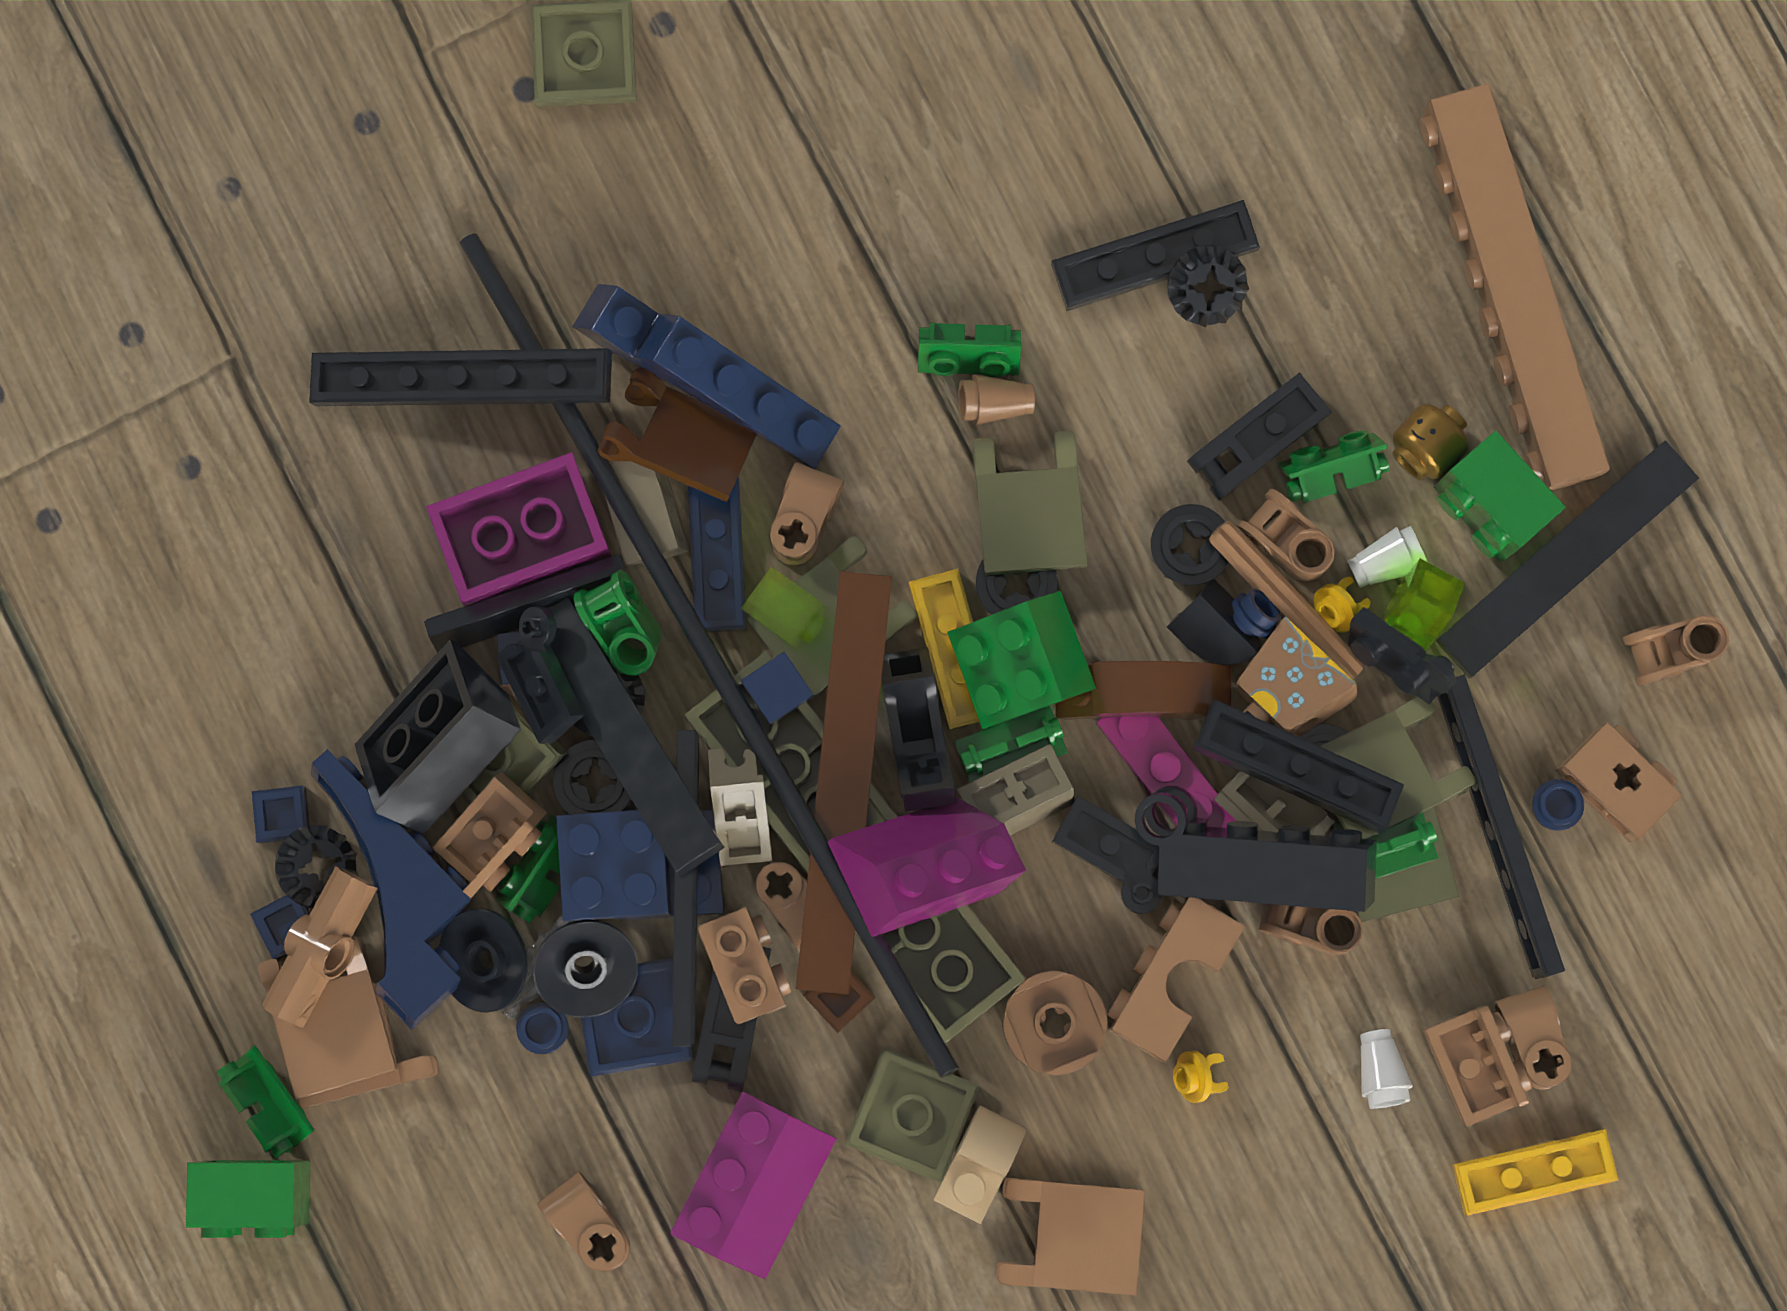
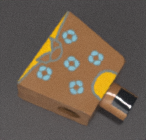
M1287 617L1278 624L1236 683L1238 694L1249 705L1243 712L1298 737L1315 728L1357 697L1356 682Z

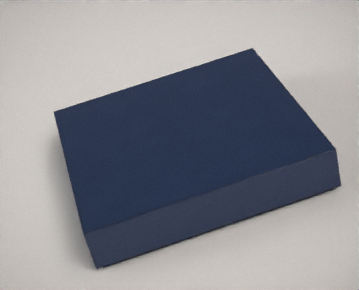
M674 957L638 963V975L635 985L628 997L619 1006L598 1016L581 1017L590 1077L694 1060L692 1047L672 1046Z

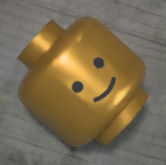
M1431 404L1420 405L1394 431L1393 443L1396 448L1392 451V455L1405 471L1418 480H1422L1425 476L1431 479L1441 478L1468 451L1469 441L1463 431L1467 427V422L1449 405H1444L1441 409Z

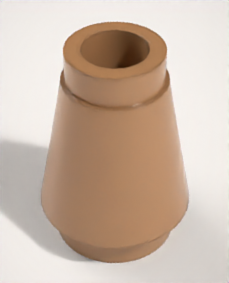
M973 375L971 380H961L959 383L958 410L960 419L962 421H972L974 426L1022 416L1023 414H1033L1035 391L1033 384H1023L1022 382Z

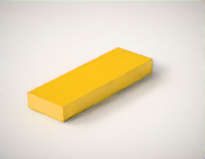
M957 568L909 581L911 595L925 645L929 650L934 677L949 731L980 723L947 633L973 622L959 570Z
M1599 1129L1452 1164L1463 1212L1466 1216L1619 1180L1606 1129Z

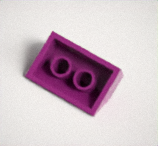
M956 798L957 803L939 806L931 810H918L834 837L828 841V845L870 935L874 937L997 895L1027 871L1004 823L964 800Z
M743 1091L670 1234L717 1259L766 1279L837 1138Z

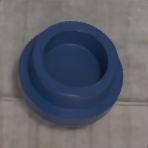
M1253 589L1248 594L1241 593L1232 602L1235 612L1233 619L1239 629L1248 636L1254 637L1256 635L1264 639L1270 637L1276 628L1275 624L1281 619L1279 609L1260 590Z
M1553 779L1543 783L1537 788L1532 798L1531 805L1535 819L1549 830L1562 831L1569 829L1583 815V796L1580 790L1567 780Z
M538 1002L522 1011L517 1020L516 1032L520 1043L527 1050L536 1054H549L558 1050L564 1044L568 1036L569 1024L565 1014L556 1011L546 1002Z

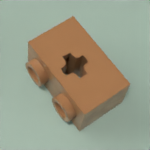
M1607 722L1598 726L1555 771L1564 780L1573 783L1580 790L1583 798L1628 842H1633L1641 839L1683 795L1674 787L1677 780L1666 767L1657 761L1650 764L1636 750L1640 744L1628 730L1620 725H1616L1613 728ZM1626 769L1630 774L1626 779L1628 786L1617 789L1614 785L1618 778L1615 772Z

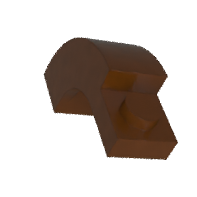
M1183 661L1092 662V665H1088L1096 689L1056 703V718L1064 720L1109 717L1205 719L1210 704L1214 699L1231 706V666Z

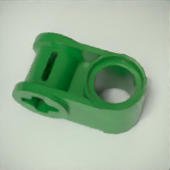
M618 570L611 575L610 581L591 591L581 589L574 594V603L578 615L584 625L594 634L610 659L611 664L618 671L626 675H638L646 672L655 659L661 642L662 631L659 623L654 619L642 600L631 577L625 571ZM636 638L642 641L646 648L634 649L624 639Z

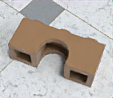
M1186 897L1183 904L1176 899L1173 900L1159 924L1160 927L1167 930L1159 945L1155 948L1148 944L1133 968V971L1140 974V977L1132 991L1129 993L1121 989L1107 1012V1016L1114 1019L1109 1031L1161 1062L1167 1061L1193 1017L1176 1007L1169 999L1166 981L1170 971L1180 962L1191 961L1202 965L1213 973L1218 972L1245 928L1244 925L1198 898Z

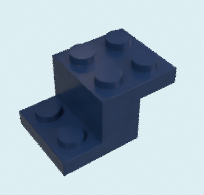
M638 810L557 816L564 922L618 918L623 921L674 917L675 869ZM702 810L716 832L713 810ZM719 852L698 865L697 915L724 913Z

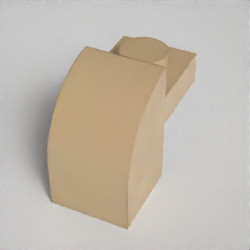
M979 1105L933 1200L981 1224L1013 1163L1027 1129Z

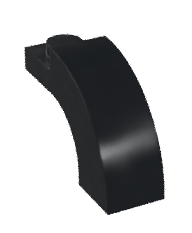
M928 647L884 654L881 683L905 812L919 809L931 810L939 806L957 803Z

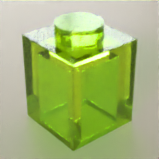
M1419 558L1392 594L1383 620L1423 647L1426 652L1452 618L1465 582Z
M772 566L741 608L795 648L801 640L809 644L826 621V618L820 615L826 606Z

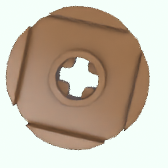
M1060 971L1041 972L1023 981L1017 986L1007 1001L1003 1018L1004 1037L1016 1059L1035 1072L1050 1075L1069 1074L1090 1063L1103 1044L1107 1028L1106 1009L1097 991L1077 976ZM1054 1008L1058 1015L1066 1013L1069 1017L1070 1023L1063 1026L1065 1035L1061 1038L1056 1039L1052 1032L1043 1033L1040 1028V1023L1046 1020L1045 1011L1047 1009Z

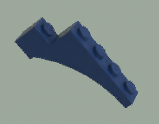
M598 284L572 326L601 347L608 348L612 354L618 355L641 368H645L657 377L690 394L807 467L816 469L841 425L681 316L659 314L619 286Z
M327 749L312 762L311 776L334 802L353 832L368 865L373 885L378 888L376 894L384 933L385 970L384 978L377 984L376 994L412 1030L458 988L461 979L456 974L459 970L458 964L442 947L438 946L433 950L429 944L445 930L447 925L457 915L468 909L471 898L463 892L468 885L454 869L448 867L443 870L430 857L434 851L421 834L415 830L408 834L399 823L375 813L369 792L359 782L363 779L360 771L348 758L342 755L337 759Z

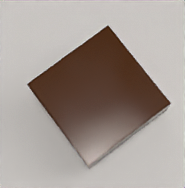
M852 972L849 995L808 990L803 994L805 999L837 1033L876 998Z

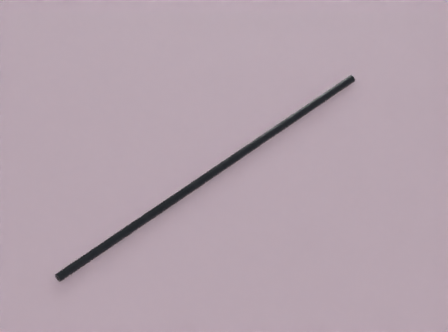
M473 233L464 237L460 241V246L520 350L544 349L478 234ZM552 403L940 1078L950 1075L959 1069L958 1064L884 936L880 934L871 937L828 845L825 834L608 459L603 458L598 453L599 444L575 403Z

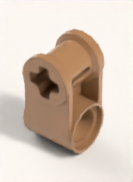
M797 462L794 464L787 479L780 507L770 532L773 552L780 562L787 566L798 567L812 560L827 523L830 522L835 512L845 480ZM795 530L802 531L805 544L797 542L793 549H788L783 535L792 536Z
M1269 489L1265 494L1266 502L1248 522L1241 521L1237 527L1262 554L1270 557L1292 578L1304 583L1318 581L1325 576L1334 559L1335 549L1333 542L1327 534L1308 520L1287 497L1277 490ZM1277 516L1274 522L1265 530L1264 527L1273 517ZM1304 545H1312L1318 548L1322 554L1323 563L1313 568L1305 567L1297 560L1296 549Z
M1709 615L1694 617L1670 625L1663 624L1622 637L1624 645L1631 647L1639 672V676L1635 679L1637 686L1661 681L1682 674L1683 671L1706 665L1721 657L1727 650L1730 641L1729 631L1725 624L1718 618ZM1694 628L1705 629L1710 633L1713 639V647L1709 654H1702L1693 649L1690 643V634Z
M773 862L763 867L759 872L756 880V892L761 901L779 921L778 925L800 950L807 881L792 865L784 862ZM774 871L778 876H782L787 872L791 875L793 880L788 885V888L792 894L784 900L779 894L772 898L767 896L765 890L770 884L766 877L769 873Z
M1272 904L1267 921L1260 922L1258 928L1260 932L1299 946L1303 945L1333 956L1350 952L1358 946L1363 935L1361 919L1354 911L1293 906L1288 922L1284 924L1289 906ZM1329 918H1342L1350 925L1351 938L1346 945H1333L1326 939L1324 925Z
M1543 985L1495 1001V1012L1500 1013L1509 1031L1510 1041L1507 1043L1510 1046L1514 1061L1519 1060L1523 1065L1531 1088L1544 1090L1563 1083L1570 1075L1572 1061L1560 1029V1021L1554 1001L1547 987ZM1539 1051H1541L1545 1059L1553 1057L1556 1062V1067L1549 1071L1550 1079H1548L1545 1072L1536 1073L1533 1068V1063L1540 1060Z
M580 1171L576 1172L537 1203L539 1209L553 1228L570 1244L583 1263L590 1269L597 1271L614 1270L627 1260L630 1252V1242L626 1233L607 1210V1205ZM598 1234L602 1238L613 1236L617 1241L611 1248L615 1255L611 1261L607 1257L595 1258L592 1253L597 1248L594 1238Z

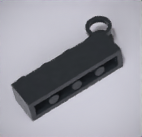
M1165 786L1156 790L1152 795L1145 798L1136 809L1135 826L1138 833L1148 843L1159 846L1158 895L1365 912L1375 902L1377 840L1362 839L1361 831L1335 829L1330 831V836L1310 835V828L1300 825L1279 826L1278 832L1259 831L1257 823L1248 821L1228 822L1227 828L1207 827L1206 819L1197 818V805L1192 795L1178 786ZM1178 798H1180L1185 803L1187 811L1183 803ZM1157 802L1166 803L1175 810L1178 817L1176 829L1166 828L1159 823L1155 815V805ZM1145 818H1146V821H1147L1149 827H1150L1156 834H1158V835H1155L1154 833H1152V832L1148 829V827H1147V825H1146V823H1145Z

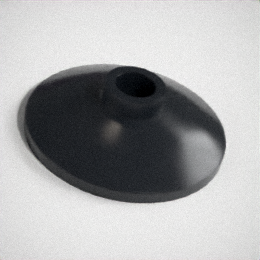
M472 909L457 915L445 928L439 944L459 966L456 974L461 979L458 988L452 993L453 997L465 1007L483 1013L498 1011L509 1006L520 995L525 985L528 971L527 953L519 932L507 918L489 909ZM490 953L493 956L494 963L491 960Z
M578 920L557 928L541 943L534 958V981L540 996L556 1011L573 1017H594L613 1010L628 997L637 979L638 960L631 941L621 930L611 924L598 920ZM591 956L593 958L592 962L587 966L575 964V960L579 957Z

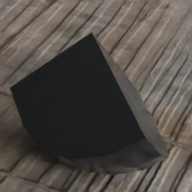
M1215 579L1203 587L1195 595L1196 599L1181 613L1179 612L1167 625V628L1190 651L1205 661L1221 665L1238 664L1256 656L1260 650L1261 643L1259 637L1256 635L1254 637L1246 635L1236 625L1233 619L1235 612L1232 606L1234 598Z

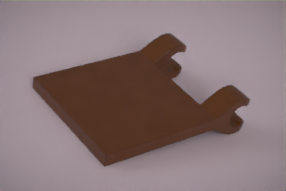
M636 368L630 377V384L625 391V399L637 406H657L641 441L624 425L616 422L609 423L605 428L603 439L598 447L600 456L610 461H632L727 502L757 435L702 401L667 387L656 375L645 368Z

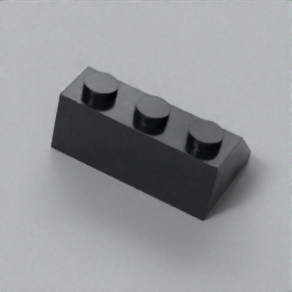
M449 640L354 744L375 813L422 834L448 811L450 805L470 783L479 778L483 769L503 748L513 741L515 735L521 730L509 695L458 643Z

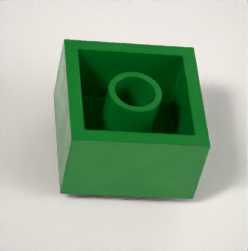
M1496 430L1455 465L1434 486V489L1440 494L1436 499L1441 508L1456 521L1462 518L1473 530L1474 533L1471 535V539L1478 549L1488 558L1492 559L1496 556L1501 562H1504L1566 508Z
M1061 591L1023 602L947 632L982 730L1096 689Z
M204 1160L187 1163L186 1228H201V1238H232L234 1235H242V1228H254V1238H286V1236L295 1235V1227L309 1224L310 1160Z

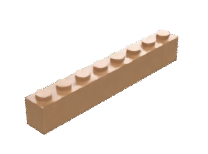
M1487 83L1431 99L1423 112L1424 117L1420 118L1419 121L1421 134L1427 147L1433 146L1439 165L1434 167L1437 186L1442 195H1449L1454 211L1449 214L1451 231L1456 242L1463 241L1469 259L1464 261L1466 279L1471 290L1478 289L1484 307L1479 309L1481 327L1486 338L1493 337L1499 355L1494 357L1495 372L1501 386L1508 385L1514 403L1509 406L1510 420L1517 435L1523 434L1529 452L1524 454V461L1551 491L1600 478L1610 470L1490 85Z

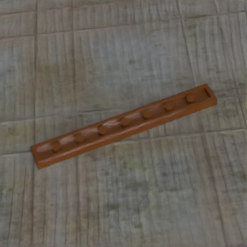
M840 571L814 817L828 841L834 837L865 828L867 823L892 576ZM810 853L796 989L849 995L855 929Z

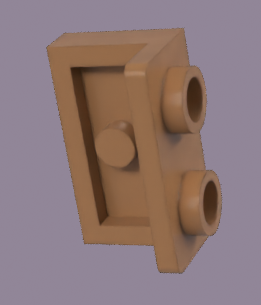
M500 771L432 849L471 882L463 891L470 898L481 886H484L491 892L511 869L504 863L505 859L513 851L522 857L543 834L535 826L546 815L547 811Z
M745 907L702 924L698 930L733 1019L737 1024L787 1007L783 996L792 993L781 963L772 967L769 963L763 947L773 943L762 915L751 918L749 910Z
M1479 1006L1423 1030L1463 1127L1471 1126L1511 1108L1521 1107L1529 1103L1525 1091L1531 1089V1084L1519 1060L1512 1062L1504 1044L1510 1041V1035L1499 1012L1492 1014L1488 1006Z

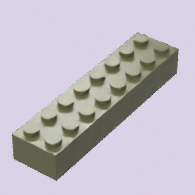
M765 651L733 677L814 815L824 723L810 705L805 702L772 725L769 724L741 683V680L772 660V657ZM715 690L684 716L709 749H723L727 758V766L739 767L744 764V751L746 749L751 750L718 691ZM756 759L758 775H763L768 825L808 874L810 851ZM872 784L870 785L866 827L897 818V815ZM968 905L882 934L945 1043L1026 980ZM855 931V935H856L857 938L861 941V939L859 938L857 932Z

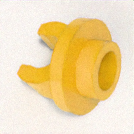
M1351 576L1343 578L1336 585L1326 584L1322 586L1314 595V607L1317 613L1334 631L1340 633L1348 632L1351 619L1363 607L1368 609L1371 604L1368 597L1360 603H1355L1351 595L1346 591L1355 582Z
M1191 1050L1185 1051L1179 1056L1173 1070V1081L1176 1089L1188 1102H1203L1210 1094L1222 1093L1229 1088L1228 1082H1213L1210 1070L1212 1064L1224 1062V1055L1219 1053L1203 1055L1199 1051Z

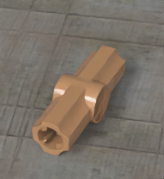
M335 866L310 915L300 917L291 926L286 935L284 950L288 956L261 1005L264 1007V1010L292 1025L301 1028L305 1026L329 979L340 976L351 963L355 951L354 940L351 937L378 888L365 879Z

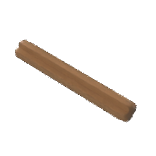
M1227 521L1221 524L1210 536V543L1253 589L1260 590L1279 609L1282 620L1287 617L1350 678H1356L1365 665L1355 657L1345 641L1234 522Z

